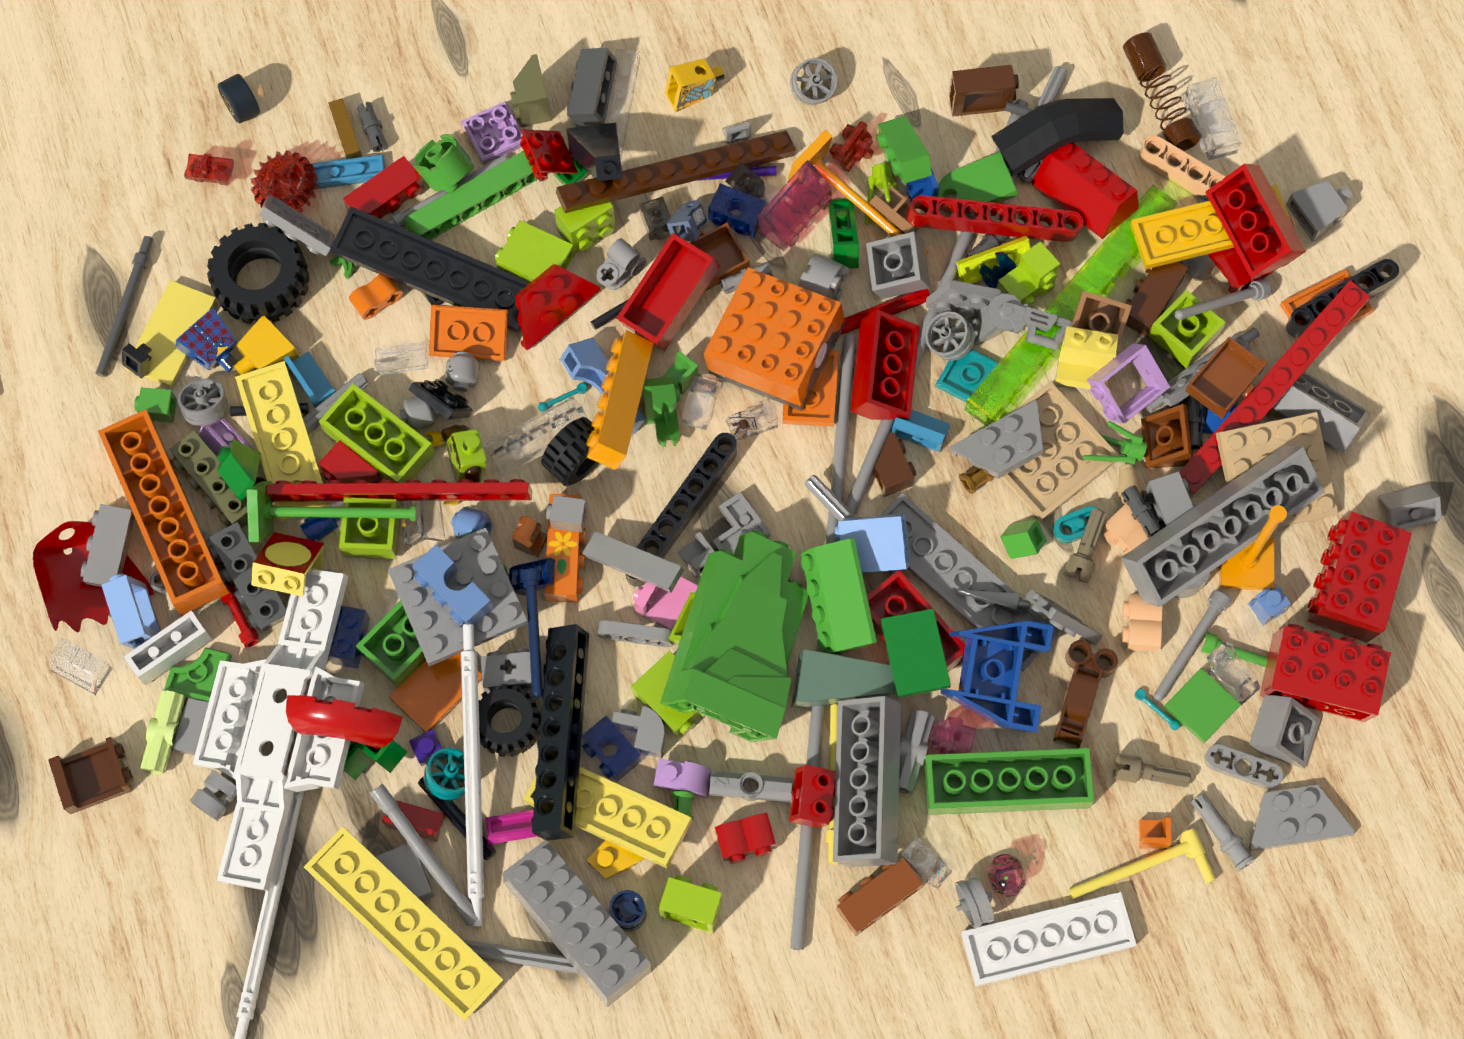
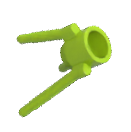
M879 163L874 165L871 169L872 176L868 177L867 202L869 203L873 198L875 185L878 189H884L886 201L889 202L891 201L890 186L900 193L896 183V176L892 174L890 164ZM865 214L864 223L869 225L870 217Z

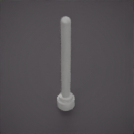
M1259 279L1251 282L1247 289L1179 309L1175 312V318L1182 320L1249 298L1260 301L1271 295V286L1267 280Z
M1213 590L1209 596L1206 613L1155 691L1154 699L1156 701L1164 699L1216 615L1226 611L1232 601L1224 593Z

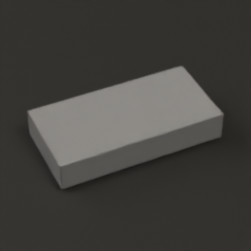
M191 698L187 699L174 742V751L195 755L209 702Z

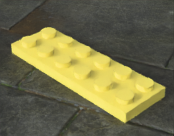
M282 361L236 376L235 379L258 452L261 453L260 460L267 481H272V484L280 480L289 481L291 484H301L302 481L311 480L317 482V484H324L286 362ZM274 502L275 506H331L330 502ZM278 517V518H279L280 522H283V521H286V520H289V519H292V518H295V517Z
M579 767L575 826L668 869L693 821L692 818ZM536 777L523 799L525 803L533 807Z

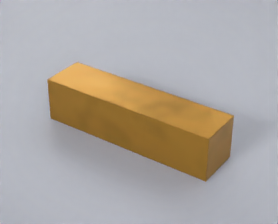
M343 98L328 102L346 158L362 157Z

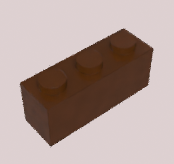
M1177 261L1146 269L1145 272L1148 273V276L1145 280L1140 279L1133 290L1136 293L1133 300L1128 298L1125 304L1132 306L1126 326L1148 337L1153 323L1166 309L1185 278L1189 267Z

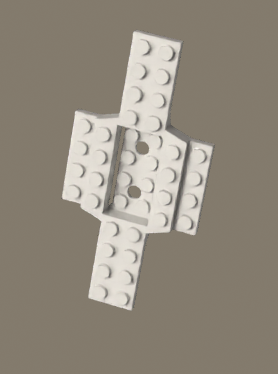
M309 570L306 575L305 594L303 597L290 595L278 644L267 659L244 664L221 660L219 662L193 765L220 770L236 780L237 803L217 877L219 882L269 891L293 794L320 787L339 790L350 745L348 740L297 733L288 773L285 776L284 771L287 768V758L290 746L294 741L293 734L295 730H293L287 719V698L284 702L277 703L275 695L280 689H285L287 695L303 696L307 689V680L311 678L307 696H314L317 699L333 702V699L355 703V707H359L365 684L361 681L337 678L325 671L348 581V576L343 573ZM271 741L274 746L273 751L270 755L264 756L262 754V747L266 742Z

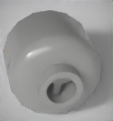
M454 353V356L450 357L446 362L445 381L447 384L453 386V390L458 392H467L468 388L476 386L480 369L478 360L470 353Z
M417 396L405 399L403 401L404 409L399 410L402 421L406 424L409 423V426L414 430L434 425L436 417H439L436 410Z

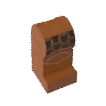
M521 516L518 526L512 534L514 548L538 558L547 540V534L540 531L542 525L532 518Z

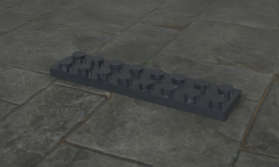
M350 207L330 248V254L454 306L509 309L508 329L519 332L521 327L518 324L519 310L516 306L515 295L531 282Z

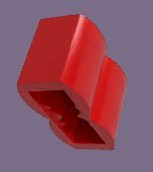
M767 812L715 827L723 861L729 860L730 864L745 861V856L756 853L757 857L772 853V848L776 847Z

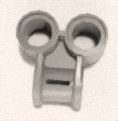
M619 238L610 246L607 251L608 258L598 268L597 280L606 288L617 290L623 286L630 276L634 277L643 270L647 259L623 238ZM610 273L614 276L612 280L607 277Z

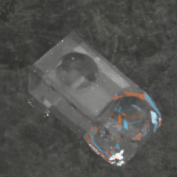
M918 836L898 856L899 859L904 857L910 867L936 889L952 873L949 866Z

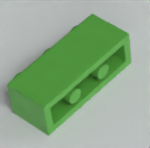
M906 116L877 124L879 134L875 137L878 148L883 149L886 161L891 162L894 175H898L903 184L932 176L930 155Z

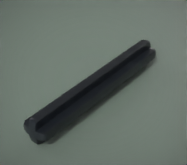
M422 777L418 781V785L466 838L465 814L452 800H443L432 795L426 788ZM483 836V859L487 861L495 855L496 850L492 845L488 844L487 839Z

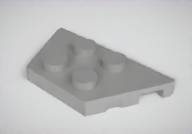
M1036 400L950 446L951 454L954 456L960 455L970 460L971 465L985 469L988 474L998 479L1043 454V445Z
M1030 589L1025 596L1032 603L1031 609L1041 616L1047 617L1050 620L1049 622L1061 631L1064 630L1073 637L1079 634L1095 644H1098L1103 635L1082 623L1083 621L1059 604L1033 589Z
M1319 785L1266 792L1262 795L1249 851L1349 837L1355 833L1354 829Z

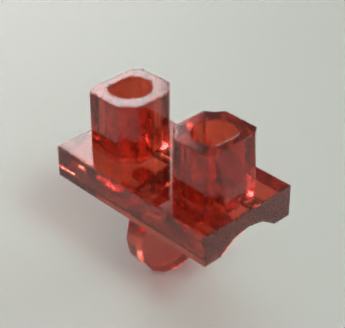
M862 121L857 126L847 124L842 133L844 140H846L844 145L836 142L829 149L831 157L838 161L842 169L847 172L850 171L856 161L860 162L862 158L871 159L874 154L870 147L873 144L872 136L867 131V123Z
M189 153L184 177L195 182H211L228 186L232 176L234 160L213 157L211 153H204V155Z

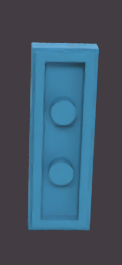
M381 154L309 164L311 188L315 190L365 183L385 169L384 156Z

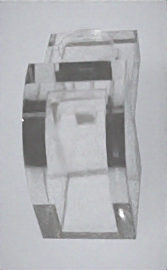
M699 373L697 377L694 376L684 408L683 424L707 430L712 420L716 399L722 389L724 379L717 378L712 374Z
M1226 640L1206 657L1210 665L1206 668L1208 675L1234 697L1241 706L1261 689L1255 672L1239 662L1234 646Z

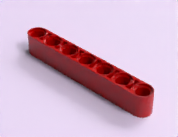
M923 195L917 196L912 200L906 215L908 222L915 227L1020 238L1027 236L1030 239L1060 242L1073 241L1084 223L1082 216L1075 211ZM915 209H921L925 214H920ZM940 211L947 212L949 216L942 215ZM965 214H971L975 219H970ZM990 216L998 218L999 221L992 220ZM1015 219L1022 220L1024 224L1018 223ZM1041 221L1046 222L1049 227L1043 226ZM1065 224L1071 225L1074 229H1069Z

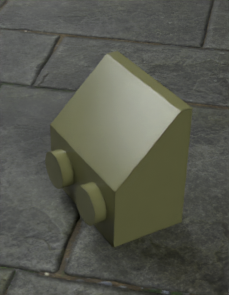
M534 54L513 81L514 92H510L515 119H521L522 127L551 121L548 98L538 56Z

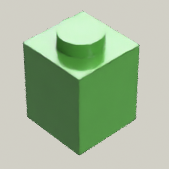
M141 387L140 395L135 398L134 408L137 413L146 409L155 422L173 423L177 398L172 390Z

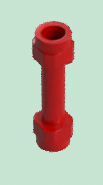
M227 586L229 594L220 597L223 605H228L241 631L238 635L241 643L246 648L252 647L260 641L256 629L250 627L234 594L236 591L234 586Z

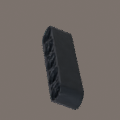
M1383 259L1297 307L1287 321L1286 330L1288 334L1299 338L1319 316L1320 312L1316 308L1325 309L1350 280L1368 294L1370 299L1389 289L1399 274L1398 264L1391 259ZM1380 272L1387 273L1389 277H1384ZM1359 284H1365L1368 289L1361 288ZM1295 320H1301L1305 323V325H1299L1295 322Z

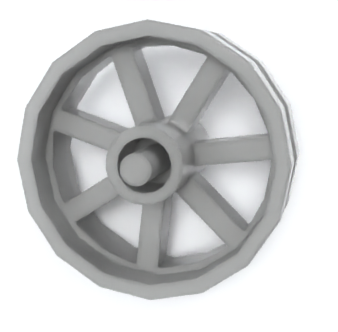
M807 59L795 67L790 78L791 91L796 99L803 104H821L830 98L836 90V72L831 64L823 59ZM807 64L817 65L814 74L811 73ZM801 68H803L808 78L797 76ZM821 68L826 71L827 76L822 77L819 74ZM830 80V88L828 89L821 84L822 81ZM797 81L804 82L805 88L801 91L798 88ZM817 88L827 95L818 99ZM807 90H812V99L803 94Z
M947 311L938 314L931 320L926 329L925 339L929 349L944 360L955 361L969 353L974 344L975 332L971 323L956 312ZM958 320V322L952 328L951 321ZM964 325L965 332L957 333ZM938 333L941 338L935 341L936 335ZM945 343L943 351L939 352L936 347ZM950 346H955L956 349L949 352Z
M199 379L190 382L181 389L178 395L181 413L184 419L192 425H210L221 419L228 409L224 389L215 380Z
M972 875L967 877L966 880L955 882V889L960 905L956 906L957 911L962 910L965 913L971 926L976 929L984 923L994 921V914L989 898L993 897L992 892L986 893L977 876Z

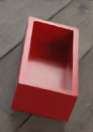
M672 233L616 319L631 331L651 341L655 346L665 351L721 266L713 257Z

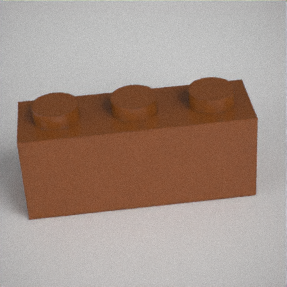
M904 857L897 861V864L884 865L882 867L884 872L877 877L872 874L860 883L862 888L855 893L850 890L838 899L840 904L837 905L836 911L855 936L862 933L922 889V881Z

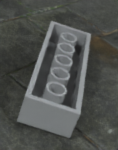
M887 696L838 701L833 862L847 867L897 864L901 703Z
M544 840L502 873L505 886L606 1007H609L650 973L651 963L547 840Z

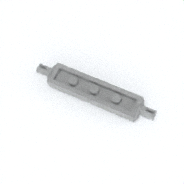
M1253 327L1244 335H1233L1231 338L1248 351H1251L1249 343L1259 337L1260 334ZM1222 344L1168 381L1170 388L1148 404L1146 409L1153 413L1162 405L1173 407L1180 404L1184 398L1189 396L1185 392L1189 382Z

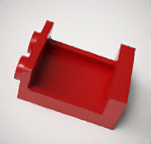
M1235 248L1207 254L1229 281L1230 287L1228 291L1230 294L1247 289L1251 282L1264 279L1275 272L1274 270L1251 279Z

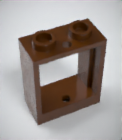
M1012 65L952 71L949 89L952 117L1004 111L1007 101L1011 103L1016 101V89L1019 88V79L1017 74H1013Z

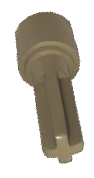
M1092 509L1077 553L1070 555L1063 574L1064 576L1074 577L1077 569L1081 571L1079 581L1089 583L1095 566L1094 560L1091 558L1107 516L1106 512Z
M1118 753L1115 758L1117 764L1125 765L1124 769L1113 770V778L1116 780L1136 783L1140 779L1181 787H1188L1191 781V773L1189 771L1143 763L1140 756Z

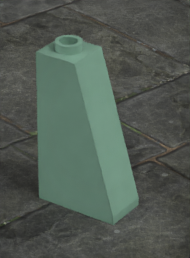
M804 649L798 656L792 707L801 708L838 704V701L869 697H890L896 691L891 667L887 664Z

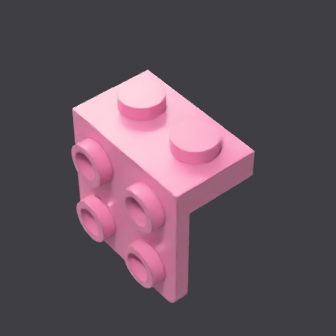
M680 577L672 593L646 583L644 587L639 586L633 596L635 612L667 629L673 630L690 592L696 593L698 585Z

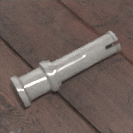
M1206 793L1199 795L1196 798L1197 800L1194 799L1191 804L1222 844L1220 845V850L1222 853H1226L1235 865V871L1239 872L1253 863L1257 857L1249 853L1242 843L1243 838L1232 832L1208 799Z

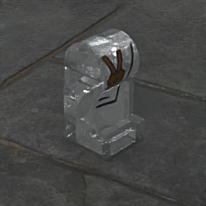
M770 398L760 401L759 405L732 414L726 419V423L735 439L742 440L777 428L778 417Z

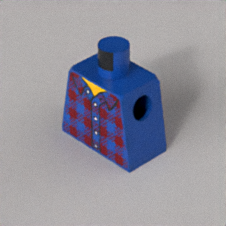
M213 308L176 339L175 347L207 370H211L219 363L227 372H230L234 369L233 366L239 362L230 353L236 346V340Z

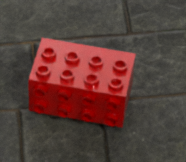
M1353 511L1344 518H1340L1336 525L1331 526L1327 535V540H1330L1328 549L1324 550L1320 560L1323 568L1321 573L1317 574L1313 587L1316 588V592L1307 605L1306 611L1309 612L1307 621L1366 643L1384 632L1412 533Z
M1288 624L1272 634L1260 696L1292 697L1305 708L1361 722H1366L1379 715L1391 652L1384 651L1383 646L1377 644H1367V646L1356 644L1357 640L1349 637L1332 638L1330 633L1315 630L1314 633L1304 631V627L1297 624Z

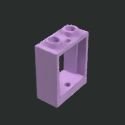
M1134 343L1087 379L1091 386L1090 392L1100 401L1104 408L1102 411L1105 417L1110 421L1123 424L1170 388L1147 346ZM1132 361L1144 380L1146 387L1121 407H1118L1104 382Z

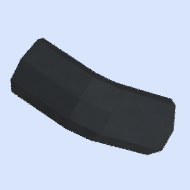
M1114 98L1061 99L1036 107L991 137L1014 174L1017 175L1053 151L1077 141L1120 140L1124 133L1123 111Z

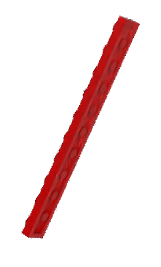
M1351 280L1343 287L1249 395L1181 469L1179 474L1182 479L1187 481L1190 492L1195 495L1222 465L1216 433L1257 425L1370 299L1368 294Z
M440 479L432 480L431 483H421L418 480H406L405 483H395L392 480H381L379 483H369L365 480L343 483L338 480H330L327 484H317V482L311 480L302 481L301 484H291L289 481L280 480L276 481L275 484H267L266 491L272 502L344 501V497L396 499L397 501L532 500V488L529 482L522 479H512L510 482L486 479L483 483H473L472 480L468 479L458 480L457 483H447V481Z

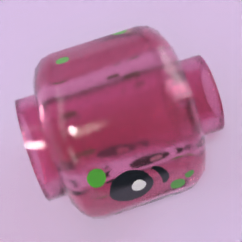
M1001 854L993 858L988 866L992 889L997 894L1012 897L1024 888L1026 876L1022 862L1017 857L1011 854Z

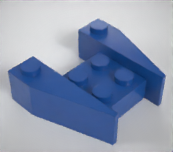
M1021 621L950 632L949 636L966 639L958 691L942 689L940 694L1002 728L1024 732H1038L1041 705L1018 702L1016 697L1024 650L1038 653L1050 652L1054 625Z

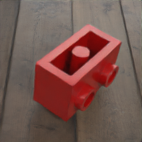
M803 765L795 769L789 822L815 828H821L830 824L834 816L832 799L835 794L836 771L810 765Z

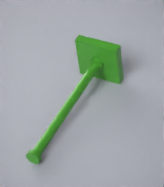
M261 481L247 489L249 542H260L274 533L273 517L410 519L411 521L418 520L417 505H411L410 508L273 506L272 500L266 494L267 484H272V481Z

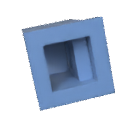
M1278 586L1273 590L1267 588L1256 595V599L1249 602L1248 605L1264 626L1285 613L1291 603Z

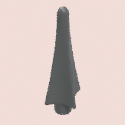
M961 587L957 589L959 594L984 601L1014 615H1017V610L1027 612L1029 610L1030 601L1022 600L1020 598L1021 593L980 591Z

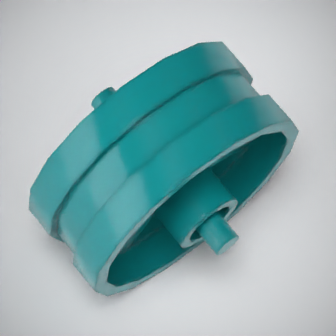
M448 747L439 749L432 754L423 775L425 786L432 795L443 800H454L465 794V786L459 788L456 780L465 782V775L458 773V771L464 768V752ZM446 758V759H447V764H446V766L443 765V764L439 761V759ZM452 759L460 764L457 765L456 763L452 762ZM431 764L437 767L441 772L431 773ZM440 778L441 784L438 785L434 779ZM451 785L452 789H445L444 786Z

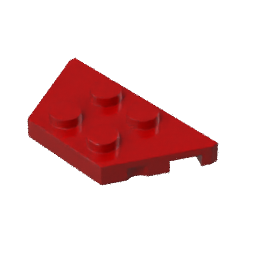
M552 264L515 295L516 306L519 310L518 324L522 328L523 336L521 346L528 351L601 290L600 287L556 264Z

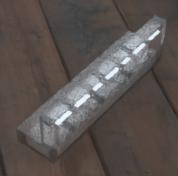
M572 396L483 444V447L492 459L499 475L503 477L542 456L550 441L562 428L578 418L587 416L583 407Z

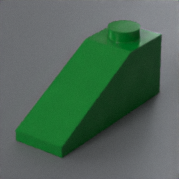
M849 199L828 200L832 260L850 269L859 268V241L854 205Z

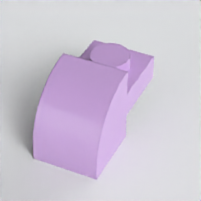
M658 759L653 785L654 787L668 790L692 792L695 794V797L707 799L712 770L693 762L685 761V763Z

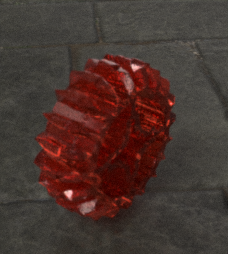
M286 150L282 155L276 151L274 158L267 155L268 161L266 163L259 161L261 169L254 170V174L257 177L251 179V183L254 185L251 191L255 195V201L262 208L264 201L271 194L293 209L303 213L302 206H311L309 198H316L314 190L319 189V185L316 182L319 178L315 172V167L309 163L310 161L306 157H302L297 152L292 154Z

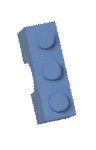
M437 545L412 565L416 574L413 577L422 588L428 586L434 592L431 595L432 598L441 607L446 605L452 611L449 615L459 626L463 623L467 626L470 624L475 625L493 608L491 600L473 582L466 588L458 591L447 587L449 578L457 569L454 562Z

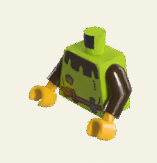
M456 424L442 429L441 432L431 431L425 433V437L432 436L431 443L433 447H440L446 441L445 444L456 483L461 479L472 480L473 483H483L487 463L477 429L471 430L464 424ZM444 501L442 504L455 506L459 501Z

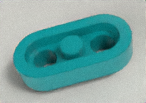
M1089 506L1058 518L1053 527L1055 538L1061 543H1072L1082 539L1087 525L1086 519H1089L1092 509L1098 508ZM1062 528H1068L1071 533L1064 534Z

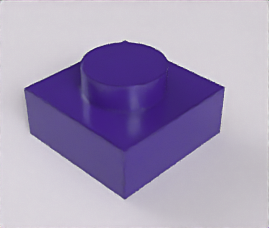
M434 729L409 740L420 766L426 765L432 754L439 749H443Z

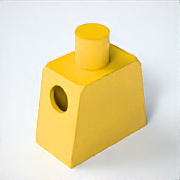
M262 316L237 344L243 358L233 367L242 375L251 372L253 369L258 370L284 361L283 358L287 355L291 361L299 358L295 347L265 316Z

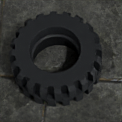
M252 223L245 224V228L238 230L236 227L231 230V235L228 237L224 235L219 240V247L214 246L211 251L213 258H209L207 264L209 269L207 277L211 285L210 287L224 311H228L230 316L236 320L241 317L244 323L251 324L253 320L257 322L262 316H265L268 320H272L273 323L280 321L279 317L285 314L287 317L293 313L291 310L293 306L299 307L302 303L300 296H305L308 291L306 284L309 282L308 265L301 248L296 241L288 238L282 232V229L277 226L269 228L266 223H258V226L253 227ZM268 258L281 264L277 278L264 288L249 290L236 284L241 269L253 260Z

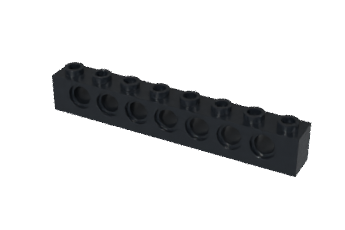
M577 624L548 628V639L546 640V663L543 669L545 677L544 688L542 689V713L539 717L540 738L537 742L538 762L535 768L536 787L533 793L534 811L531 827L533 834L547 841L574 838L589 646V633Z

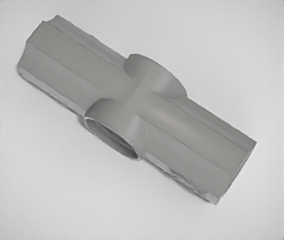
M912 711L906 735L902 738L900 744L899 792L904 794H913L919 769L923 766L929 744L927 742L935 716L925 711Z
M711 771L709 796L743 798L746 801L791 802L792 778L764 776L754 772L741 774ZM748 781H753L759 787L755 792H747L743 788L744 784Z

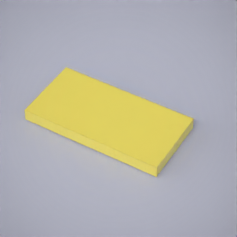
M169 281L135 346L137 349L141 344L145 343L152 349L148 353L152 359L149 361V373L144 376L145 378L173 388L188 359L186 354L175 347L176 339L211 308L214 309L217 303L215 297L177 282Z

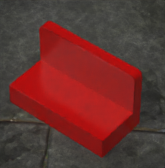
M396 800L398 807L420 837L433 841L438 840L445 814ZM388 815L382 817L381 821L385 827L398 830Z

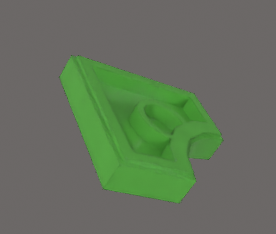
M205 647L200 657L191 664L171 666L164 691L168 690L182 694L186 699L191 698L209 702L220 660L230 662L232 655Z

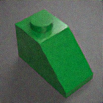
M233 439L228 447L223 446L217 455V460H219L217 471L236 497L243 500L247 495V489L256 482L261 453Z

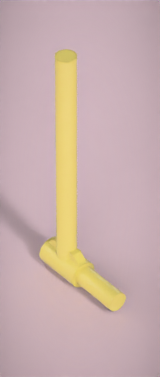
M1193 828L1181 834L1180 844L1068 890L1071 898L1075 899L1182 854L1195 859L1206 884L1215 881L1216 877L1205 856L1206 851L1196 829Z

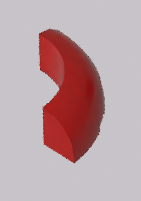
M287 695L286 700L288 722L293 730L299 734L339 738L377 749L385 747L394 739L403 718L400 715L381 709L355 707V703L333 699V702L317 699L314 696Z

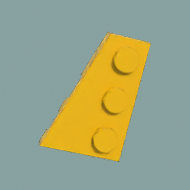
M606 840L586 859L587 863L605 880L645 860V858Z

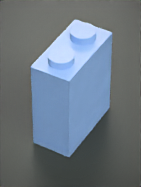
M905 513L843 518L838 521V526H835L837 541L855 538L862 573L902 570L910 566Z

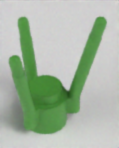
M1108 421L1107 425L1129 439L1125 438L1122 442L1104 435L1101 436L1107 443L1121 447L1120 452L1125 456H1083L1084 460L1126 462L1134 465L1135 461H1142L1146 452L1147 442L1142 441L1143 437L1134 435L1119 425Z

